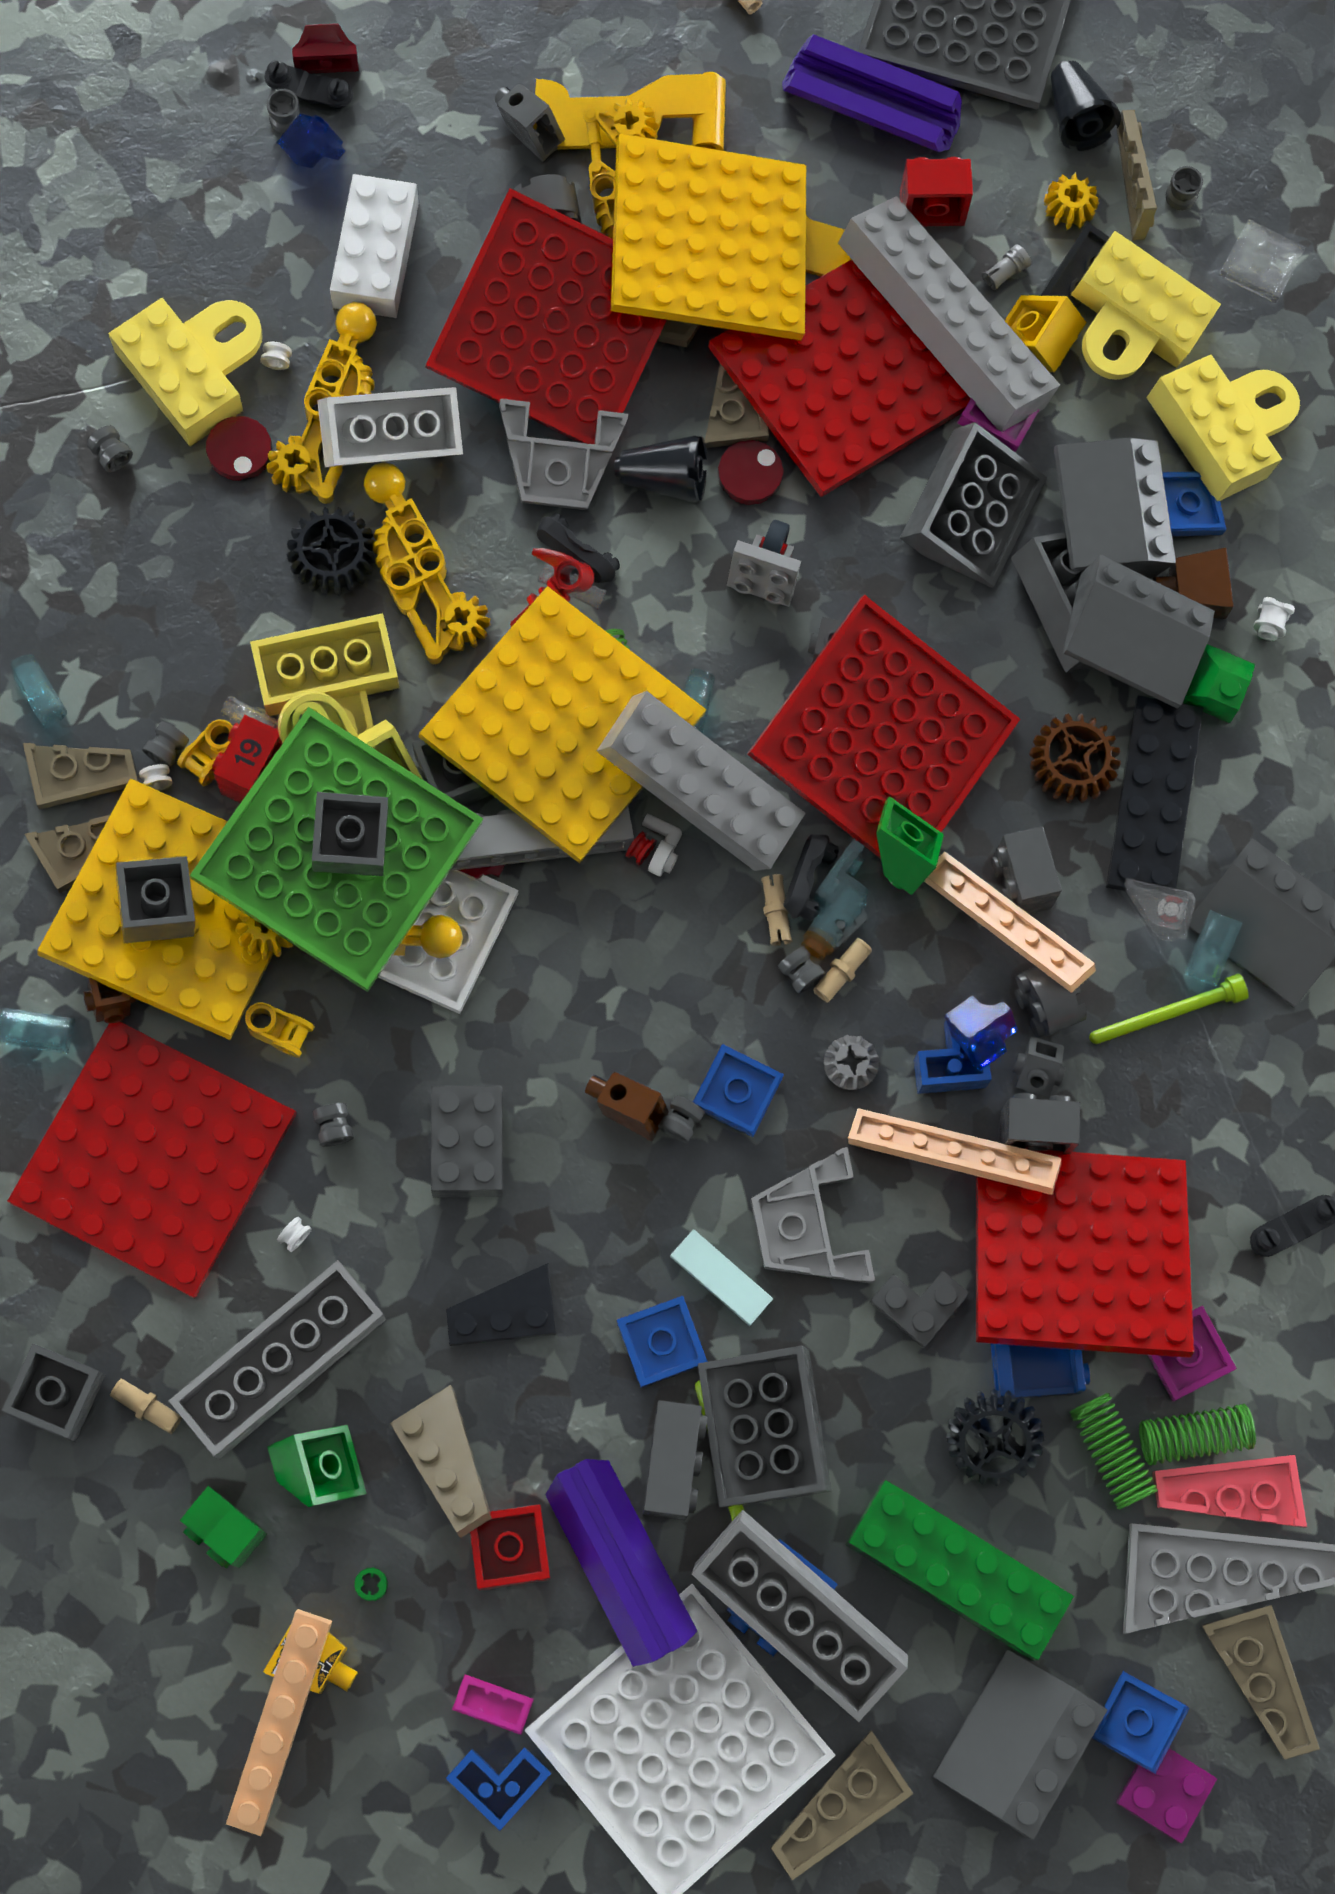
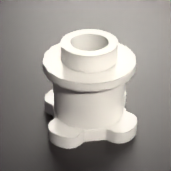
M1265 597L1262 604L1258 606L1257 610L1260 613V618L1254 622L1253 628L1262 639L1275 641L1277 638L1285 636V623L1289 620L1290 615L1294 613L1295 608L1291 604L1276 601V599L1271 597Z

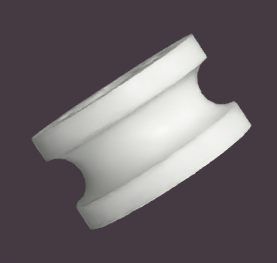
M280 342L264 343L262 348L264 354L260 358L261 363L275 370L288 369L290 365L288 358L292 355V349Z
M152 765L143 768L139 772L140 778L144 780L142 784L158 791L166 789L173 784L172 778L167 776L170 772L168 765Z
M299 1217L294 1218L277 1238L278 1242L287 1243V1249L290 1252L300 1246L312 1230L309 1225L303 1226L301 1224L302 1219Z

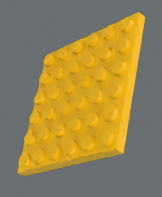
M619 133L616 141L611 311L802 340L805 335L806 165Z
M547 586L419 732V738L580 863L643 788L642 785L597 752V749L632 696L648 691L693 727L704 716L707 709Z
M131 778L37 950L38 956L85 977L92 978L119 992H124L135 999L228 1040H231L274 953L269 951L266 960L261 958V951L259 950L256 954L250 956L248 954V946H240L238 943V938L241 935L236 932V924L242 922L239 917L240 910L191 878L190 884L195 915L194 937L123 943L116 883V863L187 856L190 876L228 822ZM263 926L262 933H268L269 929Z

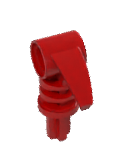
M533 548L531 555L554 567V575L547 580V586L569 602L571 600L569 596L571 592L582 593L591 588L594 582V573L589 565L579 562L559 551ZM577 568L579 577L576 583L572 585L570 573L573 569ZM541 586L538 589L539 595L543 592L545 587ZM531 593L527 597L529 605L511 621V627L536 600L537 595Z

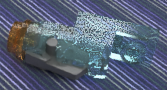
M855 839L852 840L816 890L813 898L814 901H818L820 907L811 926L803 935L804 941L801 943V946H805L809 953L819 960H824L827 955L830 956L834 952V949H839L867 920L864 908L866 907L868 889L848 875L850 874L854 877L865 861L861 857L865 846Z

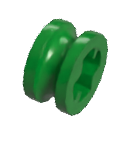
M373 1567L366 1568L356 1576L354 1582L355 1590L362 1599L377 1601L387 1592L388 1580L379 1569ZM369 1574L371 1578L377 1575L381 1579L377 1584L380 1590L372 1595L371 1591L367 1595L362 1590L365 1586L363 1578Z

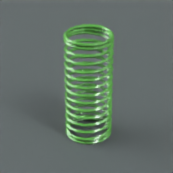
M1106 1393L1071 1410L1069 1414L1073 1418L1072 1421L1087 1418L1080 1422L1076 1428L1080 1429L1091 1425L1080 1432V1436L1098 1431L1084 1439L1083 1443H1090L1100 1439L1087 1448L1088 1451L1106 1445L1091 1455V1458H1096L1109 1453L1097 1460L1095 1465H1101L1115 1459L1099 1469L1098 1472L1102 1473L1118 1467L1104 1475L1102 1480H1107L1124 1473L1106 1484V1487L1109 1488L1127 1481L1110 1491L1109 1494L1114 1495L1134 1487L1114 1498L1113 1502L1116 1503L1115 1506L1120 1510L1157 1492L1158 1489L1154 1484L1141 1488L1151 1482L1152 1477L1137 1481L1149 1472V1470H1142L1134 1473L1145 1466L1144 1462L1127 1467L1141 1458V1455H1136L1125 1459L1135 1453L1138 1448L1134 1447L1118 1453L1134 1443L1133 1440H1129L1116 1445L1128 1438L1130 1433L1127 1432L1109 1439L1126 1429L1127 1426L1123 1425L1107 1431L1122 1422L1123 1419L1118 1418L1101 1425L1118 1415L1119 1411H1113L1096 1418L1115 1407V1404L1112 1403L1094 1410L1111 1400L1110 1393Z
M1245 1404L1234 1405L1233 1408L1227 1406L1225 1410L1220 1407L1217 1411L1215 1409H1211L1209 1412L1203 1410L1202 1413L1196 1411L1194 1415L1190 1412L1186 1416L1180 1414L1178 1417L1172 1415L1170 1419L1167 1416L1162 1420L1159 1417L1155 1421L1146 1419L1145 1421L1142 1420L1139 1425L1143 1455L1150 1466L1156 1465L1157 1461L1163 1464L1165 1457L1169 1463L1172 1462L1173 1457L1177 1462L1180 1460V1456L1187 1460L1188 1452L1190 1457L1194 1459L1196 1452L1202 1458L1204 1451L1207 1456H1211L1212 1450L1214 1454L1218 1455L1220 1449L1226 1454L1228 1449L1232 1453L1235 1451V1448L1242 1451L1243 1446L1247 1450H1252L1256 1444L1253 1417L1249 1407ZM1228 1410L1231 1411V1421L1227 1414ZM1220 1411L1223 1412V1421L1219 1415ZM1212 1412L1216 1415L1215 1422L1211 1416ZM1205 1413H1206L1207 1416H1208V1426H1207V1423H1206V1421H1205V1419H1204V1414H1205ZM1197 1415L1200 1417V1427L1196 1420ZM1189 1416L1192 1418V1428L1188 1421ZM1181 1417L1185 1420L1184 1429L1180 1422ZM1174 1418H1175V1420L1177 1421V1425H1176L1177 1432H1176L1175 1427H1174V1425H1173V1423H1172ZM1234 1419L1238 1428L1240 1446L1237 1441ZM1165 1420L1169 1422V1433L1165 1426ZM1158 1421L1161 1423V1434L1157 1427ZM1227 1422L1231 1433L1232 1447L1228 1437ZM1219 1423L1223 1434L1224 1448L1220 1437ZM1211 1424L1215 1434L1216 1448L1213 1442ZM1203 1425L1207 1435L1208 1449L1205 1442ZM1196 1429L1199 1436L1201 1453L1197 1442ZM1188 1430H1189L1190 1437H1191L1193 1453H1192V1450H1191V1447H1190V1443H1189ZM1180 1431L1184 1442L1185 1454L1181 1443ZM1172 1432L1176 1443L1177 1455L1174 1448ZM1165 1436L1168 1444L1169 1455L1166 1448ZM1157 1437L1160 1444L1161 1456L1159 1453Z

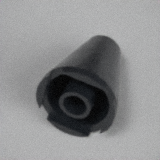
M1063 61L1059 63L1051 73V84L1060 140L1069 149V145L1076 146L1078 151L1095 148L1111 137L1110 131L1115 125L1117 128L1119 127L1121 113L1117 105L1078 62Z
M690 436L623 450L621 457H616L615 475L620 477L622 484L690 502H699L704 496L707 470H703V460H707L705 440L702 436Z

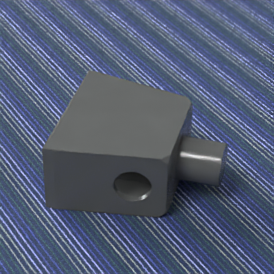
M517 84L512 90L508 87H503L497 92L495 102L507 127L543 162L565 140L550 106L522 84ZM535 123H537L536 130L532 127Z

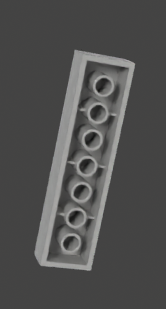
M897 196L850 219L838 244L970 398L972 397L979 409L997 430L1003 432L1027 419L1030 414L1037 410L1045 409L1060 384Z

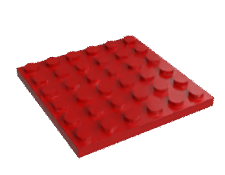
M509 188L425 368L497 403H500V399L530 402L528 418L579 443L595 444L598 411L624 412L667 320L611 311L613 239Z
M852 259L805 286V335L802 340L729 329L710 340L708 348L820 497H823L960 415L971 399Z
M864 594L854 605L747 755L881 859L876 832L886 799L890 796L942 832L1018 724L1020 718Z
M120 1021L109 1023L7 1202L195 1299L297 1112Z
M1054 1150L1035 1151L1061 1158V1167L1052 1195L976 1176V1342L1192 1357L1194 1353L1186 1160L1081 1152L1063 1154V1151Z

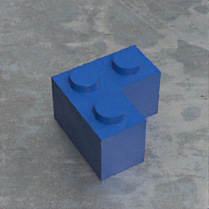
M983 1012L949 1014L944 1022L947 1049L918 1051L913 1060L917 1094L983 1089L992 1080Z
M524 1747L499 1775L472 1749L446 1779L500 1831L552 1772Z

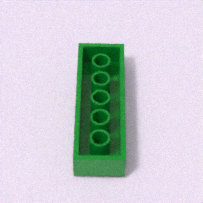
M887 1480L880 1484L845 1544L1031 1661L1039 1660L1074 1598L1072 1594Z

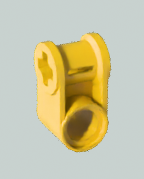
M221 719L212 721L197 739L185 748L178 758L177 765L182 769L187 768L197 776L202 786H207L215 779L214 771H212L213 763L220 752H225L230 742L227 741L221 745L214 742L219 734L230 733L233 727L231 723Z
M263 1002L251 1005L245 1015L247 1029L254 1038L296 1058H300L302 1054L300 1048L308 1032H312L315 1028L311 1022ZM259 1014H266L271 1017V1022L265 1028H256L252 1024L253 1019Z

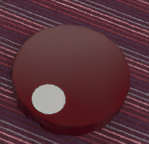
M232 416L224 419L211 429L206 440V454L212 468L219 475L227 479L242 481V478H254L262 473L270 462L268 453L272 451L271 438L266 428L252 418Z
M755 440L740 441L730 446L721 456L718 466L719 485L735 502L746 505L761 504L780 489L783 478L782 460L776 451L766 443Z

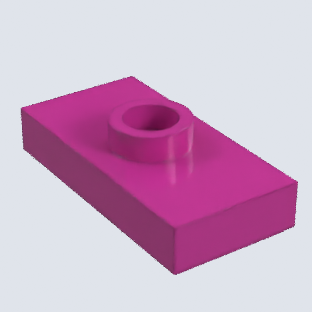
M464 1674L452 1710L522 1735L534 1699Z

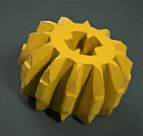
M1076 172L1071 176V179L1062 174L1058 182L1052 181L1044 198V205L1047 206L1046 217H1055V226L1061 222L1065 223L1067 230L1071 228L1073 223L1081 229L1085 221L1090 222L1094 218L1095 210L1099 205V198L1096 197L1097 186H1088V177L1082 181L1077 180Z

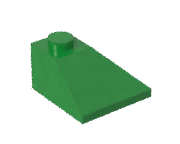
M1207 644L1183 704L1203 707L1204 713L1231 723L1239 711L1248 690L1255 664Z
M889 796L885 801L876 832L883 873L893 886L898 889H904L912 895L936 868L944 834Z
M348 1425L295 1434L267 1446L276 1481L307 1507L367 1494Z

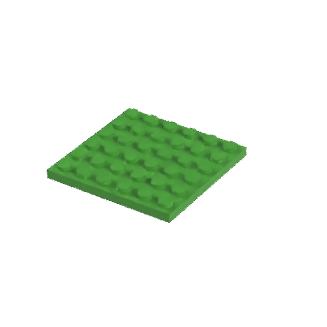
M308 707L194 868L190 878L368 992L483 823L484 818ZM317 792L388 797L383 876L314 872L312 870Z

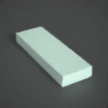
M694 1229L670 1255L676 1263L748 1326L752 1325L773 1300L767 1292Z

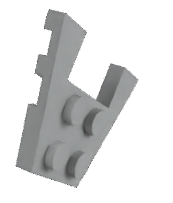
M500 399L499 408L521 503L587 510L627 422L628 414L599 410L595 444L528 437L527 428L530 402Z
M848 1147L841 1148L829 1157L810 1165L807 1169L751 1198L750 1201L764 1269L862 1283L875 1282L869 1249L836 1256L832 1255L818 1186L850 1181L854 1178Z

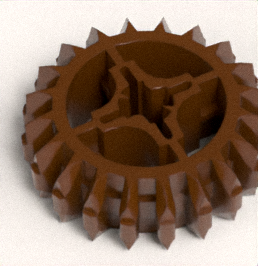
M1068 713L1065 714L1063 723L1055 717L1050 723L1051 727L1048 725L1041 727V735H1036L1033 740L1036 747L1031 748L1029 755L1035 758L1030 763V769L1039 770L1034 776L1035 781H1046L1042 787L1043 792L1049 791L1052 787L1056 790L1053 796L1054 799H1058L1063 793L1066 794L1067 803H1071L1075 795H1077L1081 803H1084L1088 795L1096 799L1100 795V790L1108 791L1111 786L1109 781H1115L1118 776L1115 770L1119 769L1121 761L1115 758L1120 754V748L1111 746L1116 740L1115 735L1107 737L1104 735L1108 729L1107 725H1103L1098 729L1095 727L1096 717L1091 718L1089 723L1084 722L1083 713L1077 716L1076 721H1073ZM1075 737L1084 739L1087 743L1079 742ZM1058 741L1061 756L1052 764L1049 748L1052 743ZM1098 753L1101 764L1100 772L1093 776L1090 772L1092 767L1089 761ZM1070 754H1074V757L1076 755L1079 756V758L1082 757L1080 762H1076V759L1075 761H1072L1068 758ZM1061 774H1070L1076 780L1066 778Z

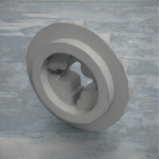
M845 1035L834 1040L828 1047L824 1056L825 1072L828 1078L838 1087L847 1090L861 1089L870 1084L875 1078L879 1068V1056L873 1044L863 1039L862 1036ZM849 1049L853 1053L854 1058L865 1059L857 1064L855 1075H853V1070L850 1069L849 1065L837 1064L847 1059Z

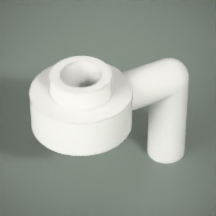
M647 813L642 826L665 836L664 841L662 840L656 849L648 868L649 872L661 877L664 871L670 874L677 861L678 855L673 852L682 836V831L680 828Z

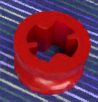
M644 831L638 834L625 854L628 858L635 857L636 864L641 865L647 859L657 843V840L654 838L649 840L646 837L647 833Z

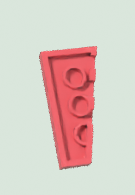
M1295 1455L1152 1472L1154 1485L1158 1489L1155 1492L1157 1508L1300 1528L1307 1527Z

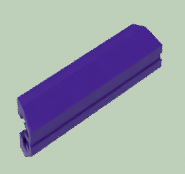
M814 34L801 47L782 82L783 91L937 152L950 149L954 136L960 127L962 99L958 91Z
M585 1459L575 1464L576 1466L558 1473L545 1496L632 1666L652 1663L682 1647L698 1631L609 1460Z

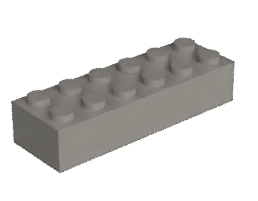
M648 691L632 696L597 749L599 754L754 871L771 869L805 815V812Z
M337 1260L173 1396L169 1402L211 1454L220 1460L381 1325L386 1318L339 1260Z
M744 1510L736 1516L695 1562L692 1575L858 1722L908 1669V1655Z

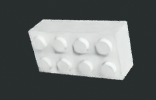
M353 174L330 286V295L334 309H341L344 305L351 302H361L370 307L375 315L397 318L419 205L417 184Z
M456 387L328 397L317 400L325 467L463 454Z

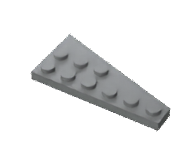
M1131 1523L1129 1524L1123 1634L1335 1585V1544Z

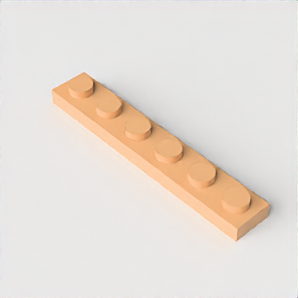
M944 852L939 856L936 868L924 882L1072 993L1096 971L1093 961L948 853Z
M860 1108L857 1109L848 1136V1144L1051 1195L1053 1194L1061 1167V1158Z
M299 1609L296 1610L226 1825L258 1836L263 1834L332 1624L331 1620Z

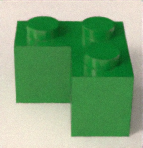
M207 1486L180 1519L187 1526L183 1533L199 1546L202 1542L208 1545L210 1548L206 1554L226 1569L230 1565L240 1568L267 1535L264 1530L210 1486Z

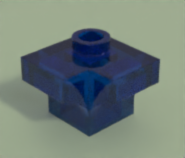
M300 113L277 141V144L296 165L311 169L324 157L339 160L346 152L341 146L343 141L317 115L312 117Z
M971 996L944 1015L952 1038L960 1044L970 1058L971 1063L979 1071L1007 1052L1004 1040L1018 1031L1012 1010L1003 1001L995 1005H984Z

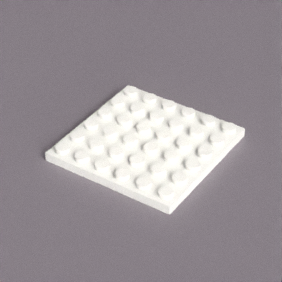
M693 1584L688 1586L679 1596L698 1632L682 1647L652 1663L633 1667L621 1645L524 1730L657 1894H683L836 1756Z

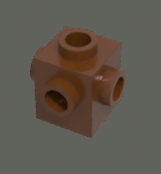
M88 978L89 990L83 991V997L87 1012H94L96 1022L116 1023L131 1015V1003L136 1002L135 998L101 984L92 978Z

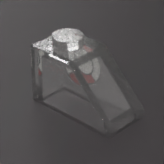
M1126 878L1124 885L1127 894L1151 931L1157 933L1156 937L1166 941H1176L1177 938L1186 939L1196 903L1193 892Z

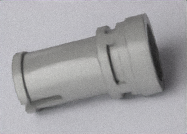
M1015 244L1008 253L1003 255L1001 261L982 274L983 279L988 286H991L992 290H996L1012 275L1019 274L1022 270L1027 269L1032 264L1031 258L1022 246Z

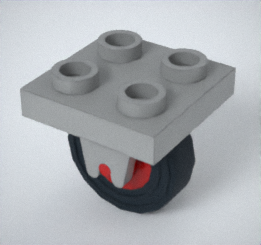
M773 520L766 537L756 534L752 545L738 540L733 551L727 586L734 588L739 593L752 594L764 598L772 604H782L789 607L801 565L800 560L792 558L794 546L786 544L790 525L779 520Z

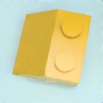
M1021 295L1004 320L1049 372H1055L1061 365L1065 355L1087 323L1068 296Z

